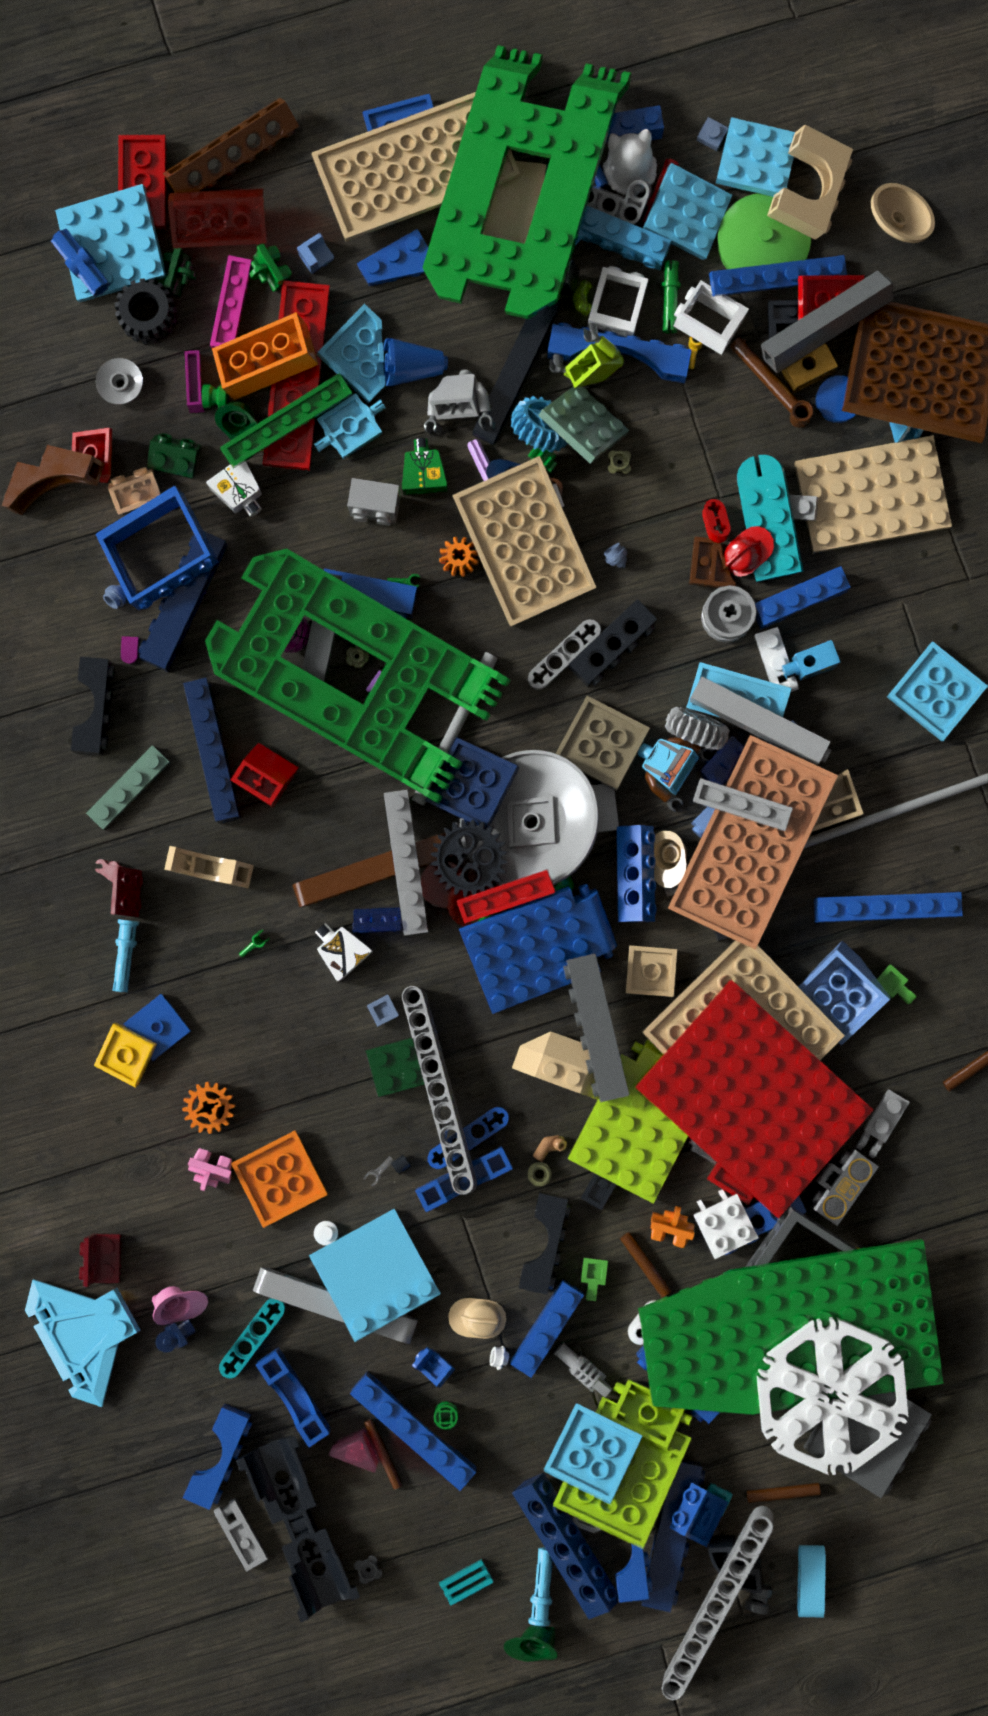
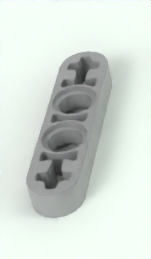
M591 619L582 622L530 671L528 675L530 687L535 690H542L547 687L568 667L569 663L600 635V625ZM585 626L589 628L594 626L595 635L589 634L586 636L584 641L587 643L584 645L582 640L575 635L579 633L581 637L586 631ZM569 641H576L580 648L578 652L570 653L566 649V644ZM556 656L562 660L563 664L559 669H552L549 666V660L552 657ZM545 665L547 671L553 675L549 677L547 673L543 677V684L539 682L534 684L533 675L535 673L538 676L544 672V669L541 667Z

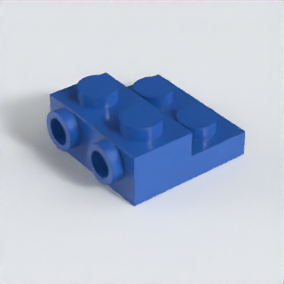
M691 1483L690 1487L683 1494V1501L679 1509L672 1516V1523L669 1528L707 1547L729 1502Z

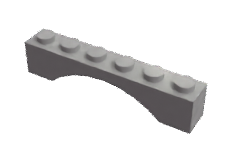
M408 791L384 793L404 935L428 932Z

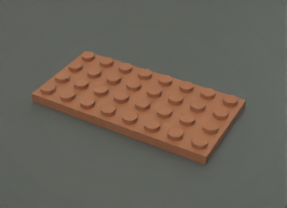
M750 735L726 787L792 807L786 830L784 832L715 809L668 909L756 950L838 775Z

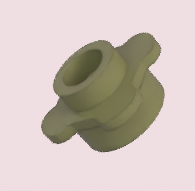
M629 451L609 452L610 465L608 466V471L611 474L616 472L628 474L631 471V466L629 465L631 453Z

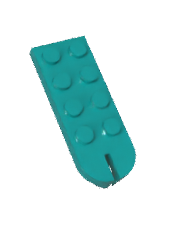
M758 455L759 459L754 456L748 458L741 464L737 473V483L746 529L755 526L765 528L774 539L772 555L754 570L756 582L804 572L785 471L782 464L776 458L769 455ZM759 462L762 473L761 477H759L757 470Z

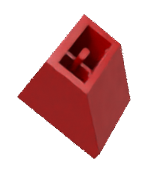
M258 743L242 761L231 781L274 808L299 768Z

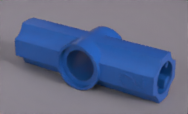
M68 229L59 230L54 234L51 242L66 260L65 264L77 278L81 279L93 296L97 297L106 292L110 283L95 265L97 262L83 246L81 247Z

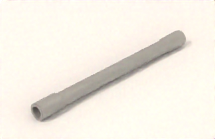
M485 652L480 663L493 669L498 658ZM459 706L439 749L447 754L449 753L470 711ZM434 781L431 782L428 788L429 790L431 789ZM415 791L411 800L424 806L426 796Z

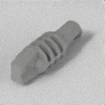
M564 1342L555 1350L554 1355L569 1366L570 1373L591 1392L597 1390L604 1397L611 1392V1386L604 1381L606 1375L587 1358L581 1355L578 1356Z

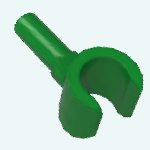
M412 574L409 578H387V581L416 586L418 588L420 585L411 584L410 579H420V575Z
M264 930L258 931L252 937V942L239 953L242 958L256 947H263L270 940V937L265 941L260 938L259 935Z

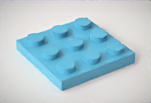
M731 117L716 184L774 197L781 189L787 188L794 158L788 152L795 132Z
M671 163L664 175L643 229L670 239L671 244L704 260L708 256L732 195Z
M932 641L889 693L887 698L939 740L944 741L988 685Z
M576 1403L544 1468V1472L611 1505L642 1440V1435Z

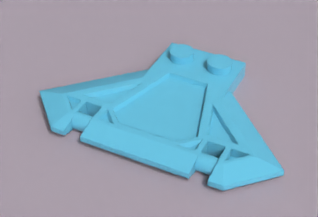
M33 1279L25 1311L28 1317L36 1315L39 1323L34 1328L63 1381L70 1378L74 1385L68 1391L73 1398L103 1407L118 1344L140 1331L118 1288H115L105 1295L93 1299ZM45 1308L47 1309L51 1317H47L44 1311ZM79 1372L82 1373L85 1379L84 1381H82L81 1377L79 1376Z

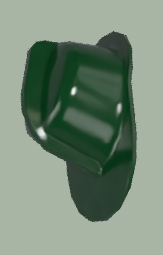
M231 401L228 405L219 407L215 412L214 419L216 425L230 440L258 424L254 419L252 409L242 402Z
M530 1625L521 1637L507 1640L504 1643V1650L510 1657L520 1661L554 1660L558 1657V1653L554 1648L555 1629L547 1626Z

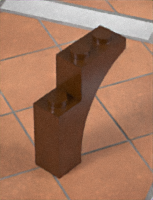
M47 445L39 467L17 462L7 492L4 495L2 506L15 514L23 515L39 496L52 488L69 483H86L97 486L105 463L92 455Z

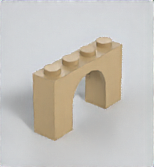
M807 125L801 127L794 133L788 154L808 163L818 172L822 182L820 198L817 200L807 199L784 187L774 195L767 216L815 240L826 234L832 224L830 221L831 215L838 206V194L845 184V179H843L845 172L852 163L850 157L853 149Z

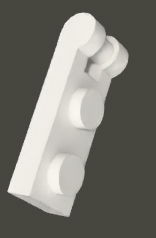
M778 627L755 634L769 681L789 687L791 692L798 690L795 677L788 678L786 682L779 683L777 678L784 675L782 665L790 663Z

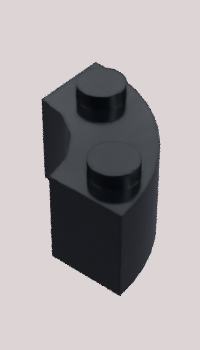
M734 1535L712 1536L709 1541L710 1559L718 1573L736 1543ZM761 1557L757 1558L741 1590L762 1593L763 1574ZM741 1560L734 1561V1563H736L737 1565L745 1564V1562Z

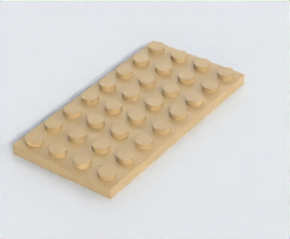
M476 92L312 152L313 160L345 241L363 236L442 205ZM509 149L498 185L520 177L513 154Z

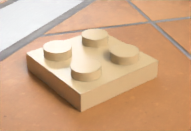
M629 946L626 993L674 997L677 949Z

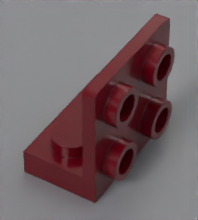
M92 1233L85 1237L84 1242L80 1243V1256L83 1257V1266H80L79 1280L83 1281V1287H89L94 1283H120L121 1234Z

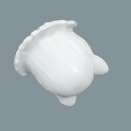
M648 129L641 131L638 135L634 133L621 136L616 134L609 135L608 160L603 163V173L613 191L626 195L630 185L636 180L644 179L650 185H653L657 177V160L654 156L652 157L653 152L650 146L652 136ZM637 184L634 188L636 195L644 193V190H646L642 184Z

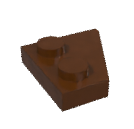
M695 536L690 585L714 588L729 585L736 586L728 570L729 567L725 565L726 561L720 543L713 542L709 538Z

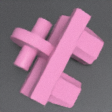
M199 1148L194 1158L190 1157L188 1171L197 1173L194 1176V1181L200 1182V1190L206 1191L208 1185L216 1188L218 1181L230 1183L232 1159L220 1156L217 1165L214 1166L208 1164L211 1152Z

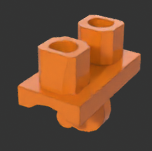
M679 1206L675 1207L674 1212L665 1210L664 1215L653 1212L651 1217V1239L661 1242L664 1240L665 1234L669 1233L674 1235L673 1245L685 1248L688 1241L693 1240L695 1224L687 1222L688 1216L680 1214L681 1207Z

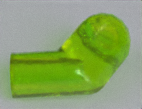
M582 280L573 295L575 309L583 315H588L592 309V304L588 303L586 297L592 285L586 280Z

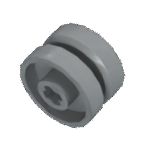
M729 585L718 588L710 594L703 606L701 614L703 628L710 637L717 641L729 643L739 640L746 635L755 621L756 607L754 600L748 592L740 587ZM726 612L731 613L730 618L725 616Z

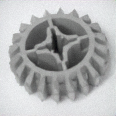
M675 707L671 709L666 718L665 728L668 732L700 747L703 746L713 750L722 749L729 737L728 733L730 730L726 725L696 711Z

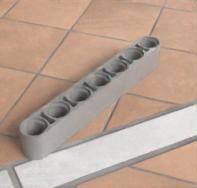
M260 1267L253 1288L254 1292L344 1322L326 1287L273 1269ZM405 1314L373 1333L410 1344L418 1320Z

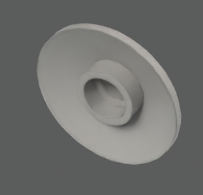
M115 358L105 362L96 375V388L104 400L115 405H123L133 401L140 394L143 386V378L139 368L132 361L124 358ZM122 380L125 384L123 387H117V382Z

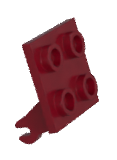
M103 859L97 860L96 864H102L103 867L95 869V871L113 882L111 914L139 917L141 909L140 888L143 883L142 870L122 867L120 863L115 861L108 863V861Z

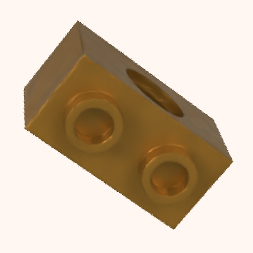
M824 343L781 372L794 394L835 373L838 365L828 346ZM810 362L814 369L807 370L803 367L802 363Z

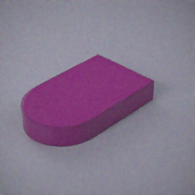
M122 636L121 659L126 664H133L138 658L139 637Z

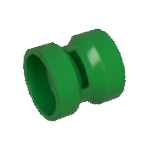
M211 384L203 385V408H211L216 404L218 408L228 405V394L222 389V385L217 389Z
M450 1401L440 1402L435 1408L434 1422L441 1429H450L455 1426L458 1419L456 1405Z

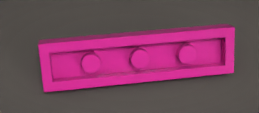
M228 256L210 342L211 348L237 338L252 267V260Z

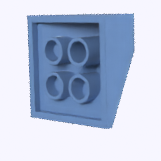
M843 941L798 986L845 1035L838 1042L840 1045L844 1044L891 999L863 960Z

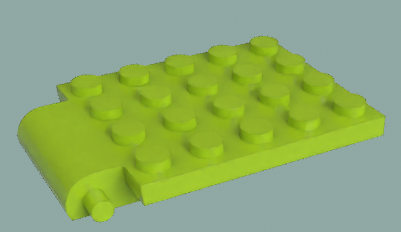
M647 1039L644 1045L636 1041L634 1042L631 1050L639 1054L636 1061L622 1054L620 1055L629 1096L600 1102L598 1098L568 1160L654 1204L688 1136L635 1088L636 1084L663 1055Z
M628 1379L626 1385L619 1382L615 1384L613 1391L621 1394L618 1403L602 1397L595 1412L642 1435V1440L611 1505L563 1482L553 1506L644 1549L692 1439L678 1432L677 1428L680 1422L689 1425L693 1416L684 1413L686 1409L653 1406L650 1388Z

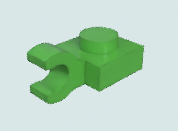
M891 964L877 978L891 998L898 994L907 1004H911L917 997L904 986L908 979Z
M583 1259L581 1282L588 1283L586 1300L596 1301L598 1284L605 1285L608 1260Z

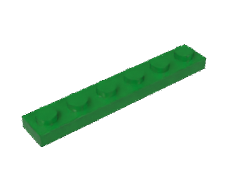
M340 373L227 442L220 449L234 469L350 397L352 392Z

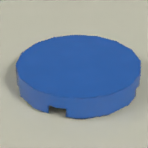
M835 375L826 379L820 385L816 394L817 409H819V412L826 420L833 423H844L857 415L842 411L848 380L846 376Z

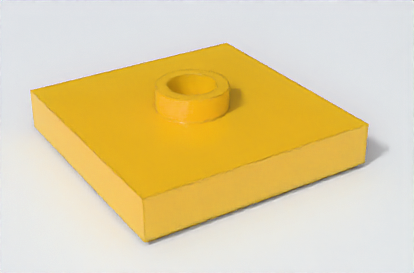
M113 1023L94 1066L133 1087H137L157 1044L118 1023Z

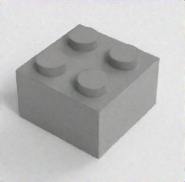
M352 478L347 504L350 516L360 522H367L368 519L377 520L378 524L390 526L391 523H397L401 499L399 485Z

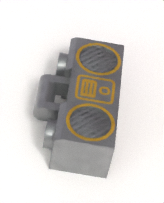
M851 1149L849 1152L846 1150L838 1160L840 1163L839 1167L828 1162L816 1179V1182L824 1188L822 1191L818 1190L811 1199L813 1203L811 1208L836 1226L839 1225L878 1169L876 1164L854 1149ZM835 1171L837 1175L830 1185L826 1182Z

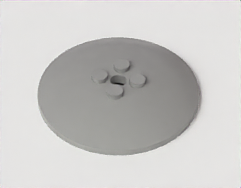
M525 750L506 755L502 759L520 768L491 824L494 827L492 834H501L498 842H506L501 847L502 851H509L508 854L503 856V859L509 861V863L502 864V868L507 872L498 874L502 879L501 882L495 880L493 882L502 885L548 869L555 885L574 873L592 850L599 827V806L596 794L584 773L575 764L560 755L542 750ZM537 817V825L531 829L527 828L528 819ZM465 835L462 838L463 846L466 848L472 846L473 840L469 835ZM480 840L473 853L467 854L471 862H474L472 856L482 846L483 841ZM484 849L481 853V858L484 862H489L492 854L488 849Z

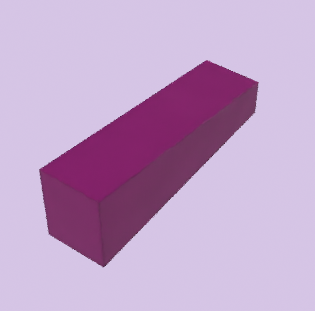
M185 351L187 407L189 413L204 412L202 406L203 386L200 351Z

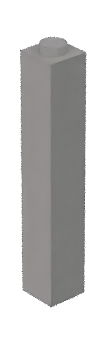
M704 677L700 678L690 698L691 703L817 766L820 761L825 763L831 752L827 748L830 741Z

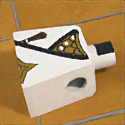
M325 923L315 932L324 942L317 950L338 982L345 978L373 952L343 927L334 932Z

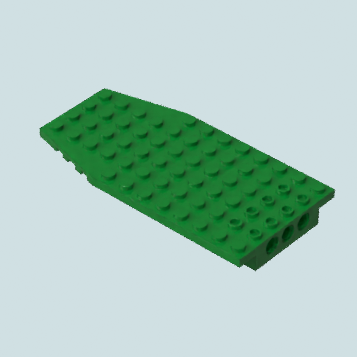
M922 1239L730 1269L713 1279L709 1278L694 1287L685 1288L675 1295L666 1296L638 1308L651 1401L655 1407L759 1414L757 1376L760 1378L765 1377L759 1374L758 1369L766 1371L770 1368V1364L764 1362V1357L775 1360V1358L768 1356L767 1352L812 1320L815 1322V1330L818 1329L816 1327L817 1319L822 1321V1327H828L830 1324L829 1317L834 1319L836 1327L837 1318L887 1339L894 1347L889 1351L888 1356H894V1354L898 1353L904 1362L906 1390L944 1384L925 1245ZM850 1335L844 1336L841 1339L843 1371L871 1352L872 1346ZM806 1340L787 1354L786 1362L817 1375L814 1341ZM890 1374L884 1375L859 1394L870 1396L895 1392L894 1376ZM774 1387L770 1391L771 1411L793 1408L805 1398L780 1387ZM835 1390L833 1393H825L830 1402L832 1399H840Z

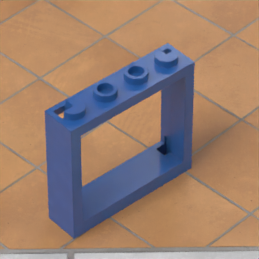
M173 486L96 533L97 539L129 603L138 610L150 607L154 601L170 595L177 587L190 583L194 577L210 571L215 564L219 563L184 493L176 486ZM180 506L204 554L138 594L115 545Z

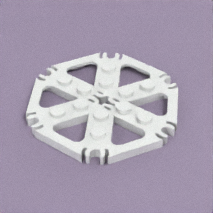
M829 1317L830 1324L828 1327H822V1321L817 1319L816 1327L818 1329L815 1330V1322L812 1320L767 1352V1355L775 1358V1360L764 1357V1362L770 1364V1368L766 1371L758 1369L759 1374L765 1378L757 1376L761 1428L766 1439L776 1436L777 1440L771 1445L774 1450L776 1449L777 1453L829 1475L827 1471L828 1465L833 1475H836L835 1468L837 1465H843V1471L845 1474L848 1473L849 1466L847 1463L849 1462L851 1464L850 1470L853 1472L898 1440V1437L891 1435L890 1432L901 1435L902 1432L895 1428V1424L899 1421L906 1424L907 1420L900 1414L908 1416L904 1362L898 1353L894 1354V1356H888L889 1351L894 1348L887 1339L837 1318L836 1327V1322L832 1317ZM850 1335L872 1346L871 1352L843 1371L841 1339L844 1336ZM806 1340H813L815 1343L817 1375L786 1362L787 1354ZM890 1374L894 1376L896 1403L893 1406L889 1407L859 1394L884 1375ZM780 1387L805 1398L777 1420L772 1417L770 1405V1391L772 1388ZM835 1390L840 1399H832L830 1402L825 1393H833ZM848 1417L880 1432V1438L859 1454L852 1453L850 1449ZM822 1421L825 1455L821 1458H815L794 1448L795 1440Z

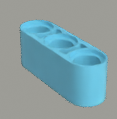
M799 1545L797 1594L799 1617L824 1618L826 1563L824 1545Z

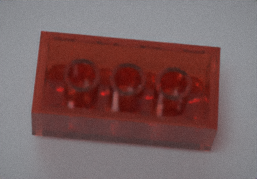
M264 188L169 194L168 208L173 248L267 243L268 230Z

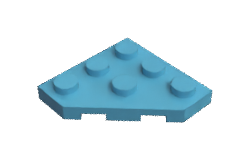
M364 304L318 351L317 356L336 374L340 373L343 380L369 404L385 386L384 352L381 332L382 320Z

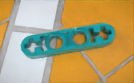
M269 1298L222 1359L219 1371L223 1377L231 1379L241 1372L283 1316L286 1308L284 1302ZM277 1302L280 1305L278 1307L280 1313L275 1312L270 1317V1320L274 1321L271 1324L267 1318L260 1316V1314L263 1312L266 1316L271 1309L268 1306L269 1303L274 1305ZM262 1321L266 1324L267 1328L264 1334L260 1335L254 1332L253 1325L255 1322ZM241 1341L251 1343L252 1350L250 1353L243 1354L239 1351L238 1346ZM234 1351L239 1358L245 1361L242 1363L239 1359L234 1366L236 1372L233 1370L227 1372L225 1370L227 1368L225 1362L231 1363L235 1355L231 1354Z

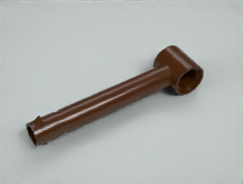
M741 337L737 338L730 345L732 353L735 352L790 412L791 424L797 428L806 427L810 423L813 414L811 404L807 401H798L754 351L751 350L746 344L747 340ZM802 410L806 412L807 417L799 418L795 412Z

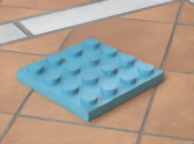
M143 184L55 210L60 230L66 228L70 231L81 247L83 246L97 262L95 265L110 283L108 290L97 297L121 291L125 285L130 287V282L133 280L136 283H140L142 278L149 282V279L158 280L167 277L146 187ZM70 271L77 301L83 302L97 298L92 295L81 279L77 278Z

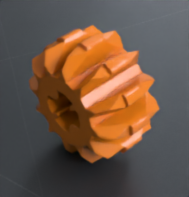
M453 537V545L449 541H445L447 549H440V554L443 557L439 558V562L445 564L443 567L445 572L452 568L451 576L455 577L457 571H460L461 577H464L465 569L472 573L473 568L471 565H478V560L474 558L478 556L476 550H472L474 548L473 542L466 546V537L462 538L461 543H458L457 537ZM455 553L458 555L463 553V560L457 559L455 561Z

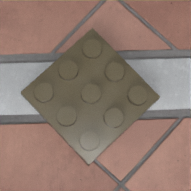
M586 696L555 754L575 764L584 775L617 791L650 728Z

